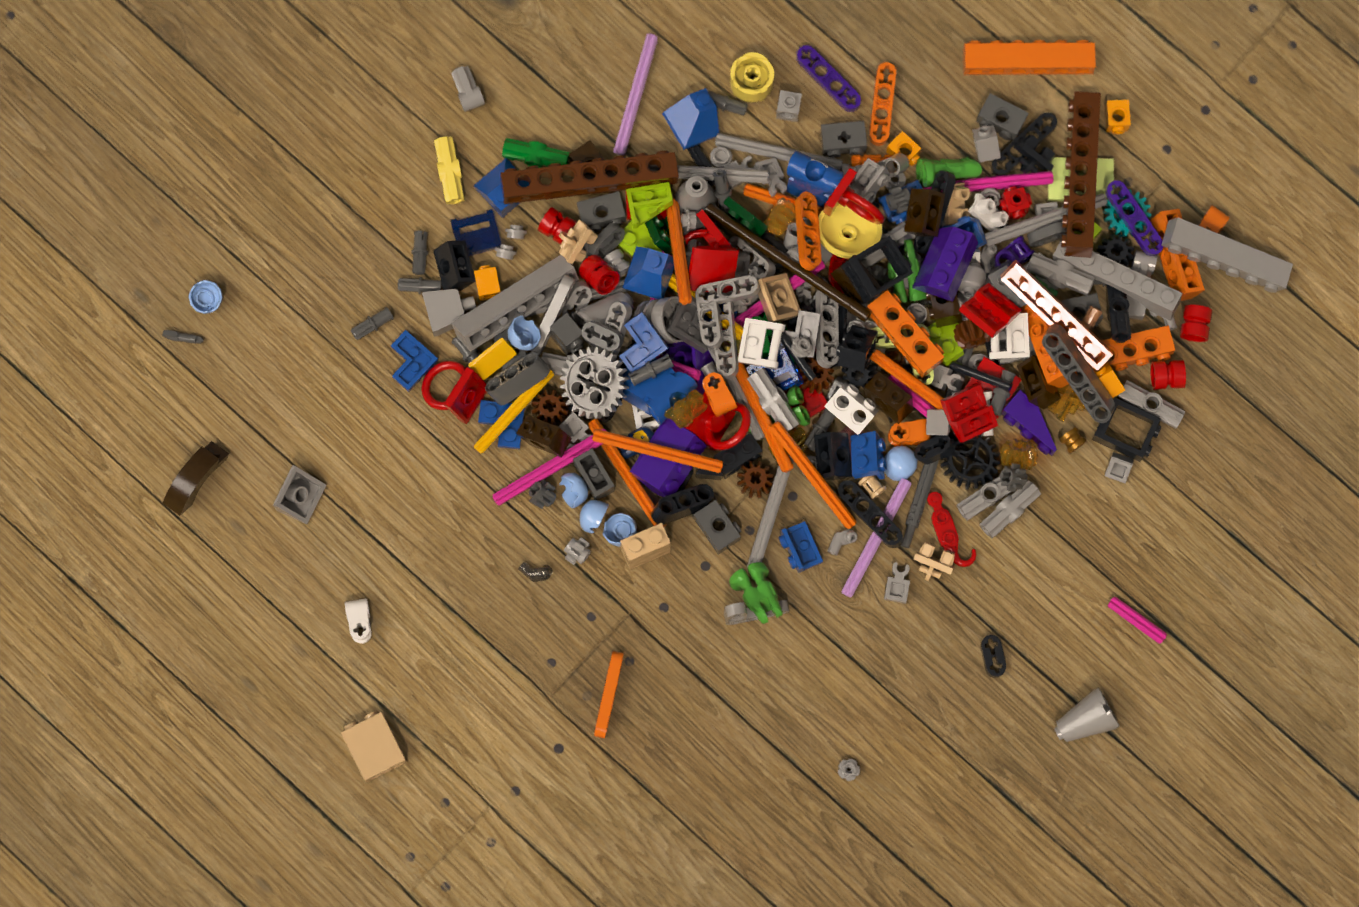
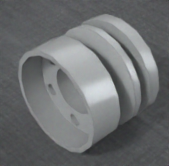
M678 296L643 301L638 305L634 317L643 311L666 344L684 342L667 331L680 303Z

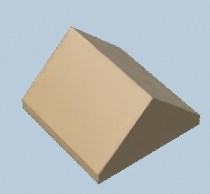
M787 273L757 280L760 285L758 296L768 322L780 323L798 316L800 307Z

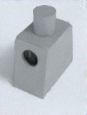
M458 289L422 292L434 337L454 329L451 324L452 322L465 315L464 312L476 308L474 297L460 299Z

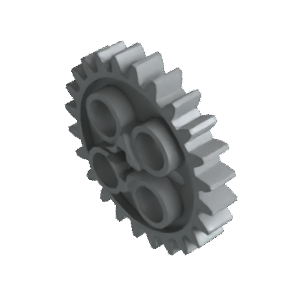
M587 347V351L579 349V354H572L574 361L566 360L569 368H562L566 373V376L560 377L561 380L565 381V384L561 385L560 388L566 389L562 397L569 398L566 405H573L571 411H579L578 416L586 415L588 419H593V417L600 419L602 415L603 417H608L609 411H617L615 405H623L619 399L627 397L623 393V389H629L627 385H624V381L629 380V377H623V373L627 371V368H620L623 361H615L617 354H610L609 350H602L601 347H596L595 349L594 347ZM588 363L591 365L590 373L587 371ZM607 372L610 374V379L608 382L605 379V375ZM580 374L586 379H593V382L583 380L579 378L578 375ZM595 383L609 387L610 391H608L604 387L595 386ZM580 384L583 385L582 393L579 392ZM599 392L602 395L601 402H599L597 399Z

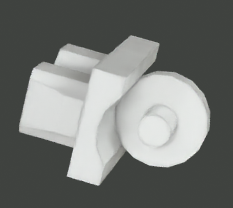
M981 193L975 194V201L968 211L971 217L978 219L989 232L998 230L1000 226H1005L1009 215L1005 211H999L991 198L986 199Z

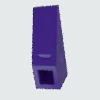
M1019 390L1001 413L1004 416L1003 420L1012 427L1015 425L1021 430L1020 434L1025 439L1033 440L1038 444L1037 448L1042 453L1053 456L1057 449L1039 407L1030 403L1027 395Z

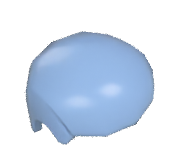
M202 280L196 283L189 292L190 305L197 312L203 314L216 311L223 300L222 290L215 282L209 280Z
M523 315L514 318L508 329V339L511 345L520 350L529 351L534 349L541 339L540 330L534 324V321L525 320Z
M907 446L893 447L884 457L887 464V470L884 472L887 477L894 481H900L902 478L908 479L917 469L918 460L914 456V451Z
M565 473L561 476L562 481L559 483L566 487L562 497L568 506L576 508L587 499L588 487L585 480L578 474Z
M599 500L588 501L581 509L579 515L581 528L585 532L594 533L592 529L599 527L609 504Z
M624 513L614 514L604 522L602 534L611 545L621 547L620 540L637 534V525L630 515Z

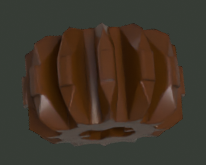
M969 319L961 321V324H957L953 330L955 341L961 349L977 348L989 342L991 338Z
M809 357L807 363L813 372L819 375V378L816 377L809 381L802 370L798 368L800 376L797 378V382H804L801 388L806 389V387H809L810 394L815 389L818 394H821L823 389L828 390L830 388L829 383L834 381V377L831 376L834 369L823 368L818 364L817 360L815 361L814 358Z
M546 389L544 390V397L537 394L536 398L538 401H532V406L535 407V409L531 410L532 415H538L537 419H544L547 423L551 421L552 425L556 426V419L563 423L564 419L561 415H568V411L564 409L568 407L566 405L567 401H563L564 397H562V394L556 397V390H553L552 394L549 395ZM548 404H551L553 407V412L548 411Z
M750 461V469L743 465L741 469L744 473H737V477L742 479L737 482V486H744L741 490L742 494L750 491L748 496L750 499H752L753 493H756L757 498L760 499L762 497L761 491L766 495L769 494L767 487H772L773 482L769 480L774 478V474H766L770 467L766 466L761 469L762 462L759 461L757 467H754L753 461ZM752 476L754 478L756 476L760 477L759 484H756V482L755 484L751 483Z

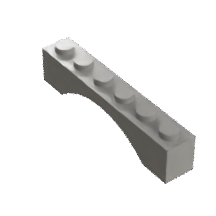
M1060 241L1053 254L1052 260H1063L1074 266V269L1095 277V280L1124 292L1151 312L1170 321L1181 302V292L1092 251L1091 258L1064 256L1065 248H1061Z

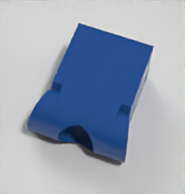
M795 151L787 167V175L790 177L786 192L796 197L804 191L810 192L816 197L817 205L824 207L840 183L843 172L799 151Z
M628 368L627 371L623 373V377H629L628 373L631 372ZM672 368L657 374L656 378L653 379L651 377L636 386L633 385L630 377L629 380L624 381V385H627L629 389H623V393L627 396L623 399L650 416L652 415L659 425L698 387L692 377L682 372H675Z

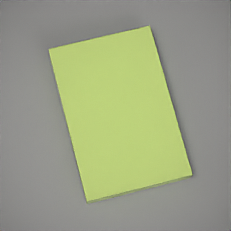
M1054 157L1051 162L1054 165L1051 170L1054 181L1052 184H1048V201H1063L1064 195H1068V189H1064L1065 176H1069V170H1065L1066 158ZM1097 159L1096 195L1105 194L1106 187L1114 181V159ZM1077 172L1078 175H1085L1082 172ZM1112 186V187H1113V190L1111 191V194H1112V195L1114 194V186ZM1078 191V192H1075V193L1078 194V195H1083V194H1084V193L1079 192V191Z

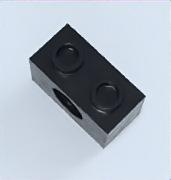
M465 240L446 241L433 250L443 290L458 289V291H462L476 282Z
M827 432L814 435L817 471L824 480H840L852 477L848 433Z

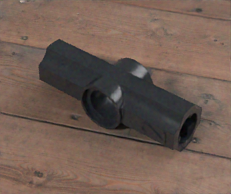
M1106 284L1107 318L1110 322L1111 338L1116 343H1124L1131 339L1130 304L1127 300V294Z

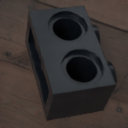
M852 325L849 332L844 333L842 344L839 343L837 347L838 366L864 372L872 353L875 351L878 331Z
M750 432L736 446L722 450L714 455L713 459L723 461L721 471L723 472L724 479H727L741 470L743 465L747 466L750 461L760 458L763 450Z

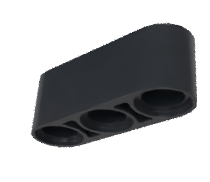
M699 484L665 496L658 501L651 512V517L657 524L662 523L664 525L695 514L710 503L714 497V491L707 484Z

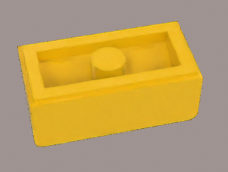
M500 338L471 361L468 366L482 380H485L516 356L517 352L509 341Z

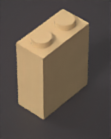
M662 523L620 540L621 552L629 570L670 553L671 543Z
M376 711L364 717L365 720L358 724L355 721L344 727L345 731L341 732L366 783L407 763L382 712L377 714Z

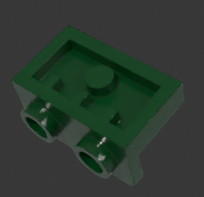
M729 196L723 202V204L730 208L728 213L731 214V218L757 236L761 237L768 228L766 224Z
M656 215L645 222V225L653 243L671 256L672 248L668 218L665 217L662 220L661 217Z

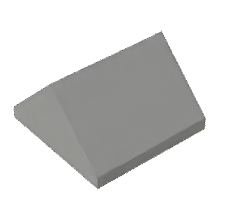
M292 465L273 506L276 511L304 524H308L326 484Z

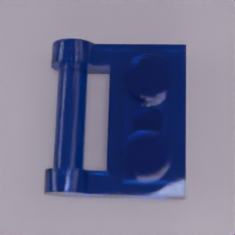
M493 209L486 210V213L459 220L457 218L450 219L455 241L465 240L469 256L494 250L502 244ZM489 221L490 227L460 234L459 228Z
M787 348L778 351V369L764 367L771 379L789 371L791 378L776 385V387H780L783 391L795 385L800 386L804 384L803 378L798 372ZM750 365L746 367L749 376H751L763 367Z

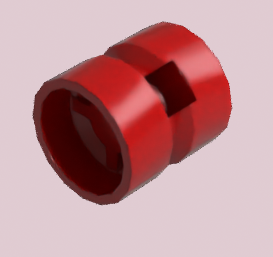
M551 207L541 220L538 231L547 237L553 236V241L561 245L563 240L559 237L561 231L568 233L570 228H574L577 221L569 216L564 218L561 211Z
M597 254L587 257L580 265V277L601 295L612 292L619 283V273Z
M1202 305L1184 306L1183 318L1185 323L1181 325L1180 337L1192 342H1207L1210 332L1207 324H1210L1213 310Z
M1173 360L1168 365L1165 361H1152L1150 367L1152 389H1166L1168 385L1174 389L1185 388L1186 368L1184 360Z

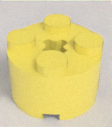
M746 53L733 63L730 86L736 97L747 102H757L764 100L771 92L774 69L764 55ZM751 75L755 76L753 80L749 79Z

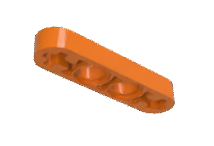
M888 62L879 65L875 80L869 139L871 143L877 146H882L888 141L896 68ZM884 69H889V73H891L888 76L887 83H883L884 74L880 73L884 72ZM880 89H887L890 92V96L887 99H882L878 96V91ZM879 109L885 110L888 114L887 118L878 119L875 115L876 111ZM878 125H883L881 133L885 136H882L879 140L873 134L877 133Z
M804 191L795 200L798 255L800 265L805 270L812 271L822 260L818 206L816 197L812 193ZM803 217L808 218L811 221L812 225H807L804 222ZM805 236L811 238L813 245L806 242Z
M612 652L594 732L596 737H606L624 653Z

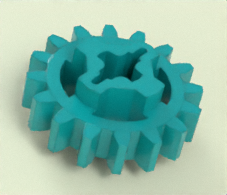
M1118 192V196L1120 198L1119 201L1127 199L1126 196L1121 198ZM1140 192L1132 195L1146 217L1150 218L1152 214L1146 210L1151 206L1144 204L1147 198H1138ZM1108 200L1106 206L1109 208L1103 210L1104 214H1108L1104 222H1110L1109 230L1113 227L1116 229L1115 235L1122 232L1123 237H1126L1130 231L1125 227L1126 225ZM1129 203L1124 204L1122 207L1123 212L1126 213L1125 210L1127 209L1129 210V215L1133 214V206ZM1136 222L1135 230L1141 233L1144 230L1143 226L1146 225L1143 222Z

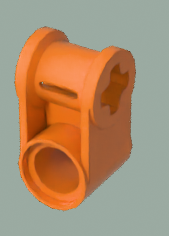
M1212 205L1199 226L1215 233H1220L1230 217Z
M713 372L704 377L702 385L716 417L737 408L736 402L720 374ZM710 377H712L713 380H718L719 383L716 384L717 389H715L713 386H708V383L710 382Z
M927 419L901 422L900 424L895 423L888 433L889 443L894 447L901 445L918 446L920 443L931 439V435H926ZM896 431H899V434L903 435L901 439L898 437V435H895Z

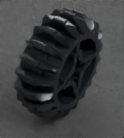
M983 433L963 443L954 434L956 448L964 444H973L972 448L969 451L955 450L951 455L941 459L946 461L941 463V468H948L943 473L944 476L951 474L952 477L949 479V482L952 483L955 479L958 480L956 485L958 488H960L962 483H965V490H969L970 484L976 490L978 489V482L984 486L987 484L985 479L992 481L993 476L991 474H997L998 472L997 468L993 466L1000 465V461L994 459L999 457L1000 453L992 452L997 446L996 444L988 445L991 441L990 437L986 438L985 441L982 440ZM979 447L985 452L988 464L984 463V460L978 456ZM974 451L973 461L966 469L967 459ZM952 456L956 457V460L962 464L961 473L955 468ZM971 469L985 470L980 475L967 476Z

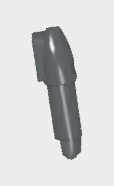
M164 330L162 334L163 337L177 342L193 344L204 342V339L200 336L178 331Z

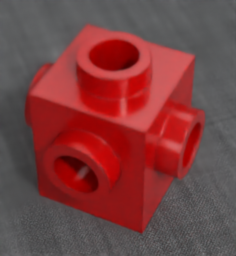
M1012 186L1005 189L1001 200H999L1000 210L1005 211L1009 215L1008 219L1025 217L1028 214L1030 205H1032L1029 192H1025L1024 187L1017 188V186Z

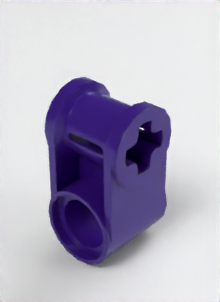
M1019 236L1007 247L999 251L995 257L994 265L995 267L1000 265L999 259L1010 260L1011 263L1017 260L1020 264H1023L1032 257L1035 251L1030 250L1023 241V236Z

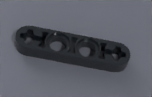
M1049 112L1041 114L1000 153L1001 158L993 160L991 165L992 173L995 176L1008 175L1020 163L1018 161L1020 157L1012 156L1010 150L1017 142L1022 143L1026 135L1031 132L1037 135L1040 145L1055 130L1057 126L1055 115ZM1043 119L1045 121L1051 120L1050 126L1047 125L1041 132L1039 128L1043 125ZM1006 158L1010 160L1005 165V171L1003 169L997 170V163L1002 164Z
M941 170L936 174L931 190L938 192L943 190L942 193L945 194L939 228L942 227L956 182L955 175L945 170ZM916 236L914 242L915 250L927 255L934 237Z
M845 480L840 483L838 494L851 510L889 548L899 547L903 543V534L890 518L856 483L851 480ZM846 487L848 489L852 488V492L856 496L855 500L848 493L845 494L844 489ZM861 501L869 503V508L864 512L857 510V505ZM877 516L884 519V523L880 527L872 525V520ZM887 528L893 535L897 533L896 541H888L890 538L885 532Z

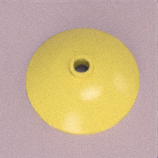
M838 204L830 217L823 213L822 210L818 217L820 242L826 250L836 256L849 259L854 254H860L881 240L882 224H874L867 221L847 206L843 207Z

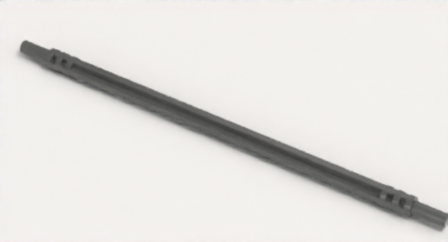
M993 258L990 259L991 270L995 268V259ZM974 348L963 349L964 355L958 358L956 362L968 366ZM953 370L952 374H958L965 378V374ZM956 380L954 386L959 388L960 391L963 381ZM947 388L945 398L951 396L954 391ZM939 460L928 465L924 464L905 523L907 527L903 543L901 544L904 548H910L915 529L919 526Z

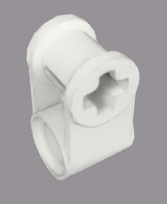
M367 598L345 602L347 621L353 640L359 644L368 642L372 632ZM360 627L364 630L362 636H359L357 633Z

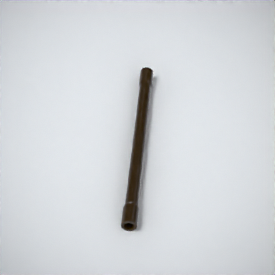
M712 203L706 207L704 212L716 223L723 225L846 308L848 312L864 323L869 319L872 311L859 302L852 300L811 271L805 270L799 263L729 217L727 213Z

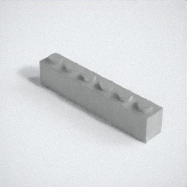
M1178 217L1168 221L1161 246L1168 248V251L1171 253L1184 254L1191 261H1201L1206 263L1207 267L1211 269H1221L1226 271L1228 276L1241 277L1245 279L1246 283L1261 285L1264 287V290L1272 293L1286 289L1293 266L1292 263Z
M559 255L452 322L451 324L457 338L471 352L509 328L514 318L523 315L525 318L552 301L565 275L579 282L575 268L562 255Z

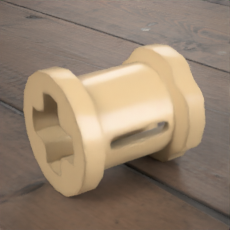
M875 475L864 477L858 482L859 486H863L870 494L871 500L876 499L887 489L886 486H882Z

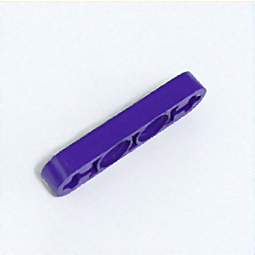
M808 45L801 46L797 50L796 55L798 64L845 111L854 112L858 110L861 103L859 93L813 47ZM802 53H810V60L807 58L803 60ZM818 66H823L827 69V74L818 76L815 73V69ZM833 81H838L842 84V89L833 91L830 88V84ZM846 89L848 90L846 92V96L849 99H852L854 97L855 105H853L852 103L849 105L846 104L847 98L843 95Z
M1112 181L1105 189L1107 199L1143 252L1149 256L1159 254L1163 249L1161 237L1125 184L1121 181ZM1112 186H1114V188L1119 187L1121 189V191L1119 192L1120 197L1123 198L1124 196H1126L1127 199L1123 200L1120 204H1118L1117 201H1119L1120 198L1117 194H1111V191L1113 190ZM1126 203L1131 204L1134 208L1133 214L1126 215L1122 210L1123 205ZM1136 222H1143L1146 225L1144 233H1138L1135 230ZM1149 232L1152 234L1148 237L1152 243L1156 241L1158 244L1155 247L1156 251L1155 249L1148 248L1150 242L1147 238L1144 241L1141 239L1142 237H1145Z

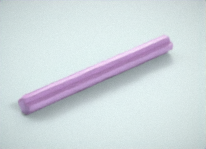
M654 34L646 35L614 147V153L624 156L626 153L658 41V36Z
M902 478L899 481L884 510V513L891 521H893L911 486V482L907 479ZM880 517L876 527L883 525L884 519ZM872 532L842 589V594L851 598L881 543V540L874 532Z

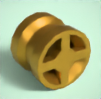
M1074 427L1059 439L1061 444L1067 446L1069 454L1087 442L1085 437L1080 436L1077 427Z

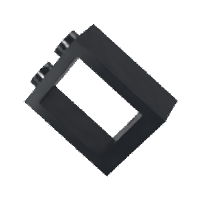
M890 235L841 266L864 304L913 274L909 261L904 259L899 251L898 244L892 240ZM881 249L898 276L876 289L859 261Z
M1112 398L1115 402V409L1109 421L1098 424L1092 440L1138 462L1143 457L1148 458L1153 447L1150 445L1152 437L1157 438L1162 427L1158 425L1161 418L1120 399ZM1116 408L1151 424L1140 450L1105 434Z

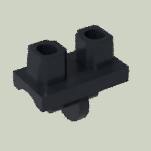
M1028 135L1022 143L1017 142L1013 147L1023 155L1018 159L1022 164L1020 171L1024 174L1029 171L1036 173L1038 168L1051 171L1054 167L1051 162L1056 153L1048 147H1043L1041 152L1037 153L1035 149L1039 145L1040 140L1033 135Z

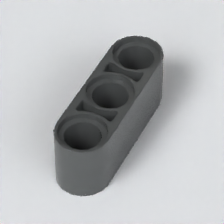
M531 352L489 380L485 390L498 405H506L546 378L550 368L536 352Z

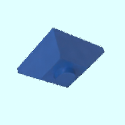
M706 88L689 94L662 113L683 150L713 139L719 133L717 106Z
M507 158L474 185V188L502 218L520 204L503 203L500 182L501 172L515 168ZM524 180L518 183L521 187L530 185Z
M636 246L622 288L654 299L664 298L674 270L673 257L650 248Z

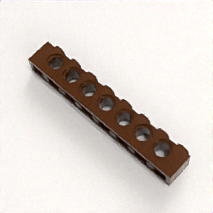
M1075 91L1074 98L1069 99L1068 112L1072 113V118H1068L1067 131L1071 132V138L1067 137L1066 150L1070 151V157H1066L1065 170H1069V176H1065L1064 189H1068V195H1064L1063 208L1067 209V215H1063L1062 228H1066V235L1062 234L1061 248H1065L1064 256L1091 258L1093 251L1101 93ZM1080 115H1085L1087 118H1082ZM1079 134H1084L1086 137H1081ZM1078 153H1083L1086 156H1079ZM1077 172H1082L1085 175H1078ZM1078 191H1079V192H1082V193H1084V194H1083V195H1078V194H1076L1075 192H1078ZM1074 211H1081L1083 214H1076ZM1078 230L1082 233L1076 234L1073 231Z
M664 150L653 155L639 153L634 157L616 156L610 160L596 158L591 162L573 161L568 165L553 163L543 168H539V166H530L526 170L511 168L501 172L500 182L503 203L512 204L621 191L666 182L672 185L677 184L679 175L675 152L669 153V151ZM655 165L660 170L653 172L649 169V166ZM635 168L638 173L630 174L627 169ZM612 170L616 173V176L609 177L605 172ZM585 173H592L595 177L593 179H586L583 175ZM568 175L571 176L573 180L571 182H565L563 181L562 177ZM542 178H548L550 179L551 183L545 185L542 184L540 180ZM524 180L530 185L521 187L518 183Z

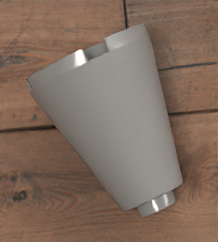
M691 177L677 189L674 199L679 203L680 216L685 214L687 209L689 212L695 211L697 214L702 209L705 210L710 203L717 207L718 199L715 197V190L702 177Z
M618 292L577 310L572 314V320L581 329L586 323L592 321L605 324L609 309L614 302H627L633 310L634 301L628 293ZM619 308L618 311L623 315L621 308ZM595 327L589 329L592 332L591 336L600 335L594 331ZM586 341V342H587L588 344H590L592 347H594V348L597 347V345L592 344V343Z
M1097 688L1056 721L1057 727L1054 730L1060 740L1065 739L1066 742L1115 730L1120 726L1100 688Z

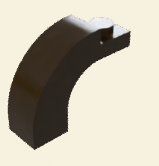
M212 441L206 447L201 446L172 482L163 500V504L181 516L193 505L201 486L227 460L229 453Z

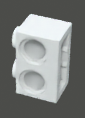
M846 382L824 406L857 435L860 434L879 411L872 400L865 399L859 394V390L854 385L847 384ZM840 396H846L849 399V404L843 403ZM857 410L864 411L866 418H861L857 414Z

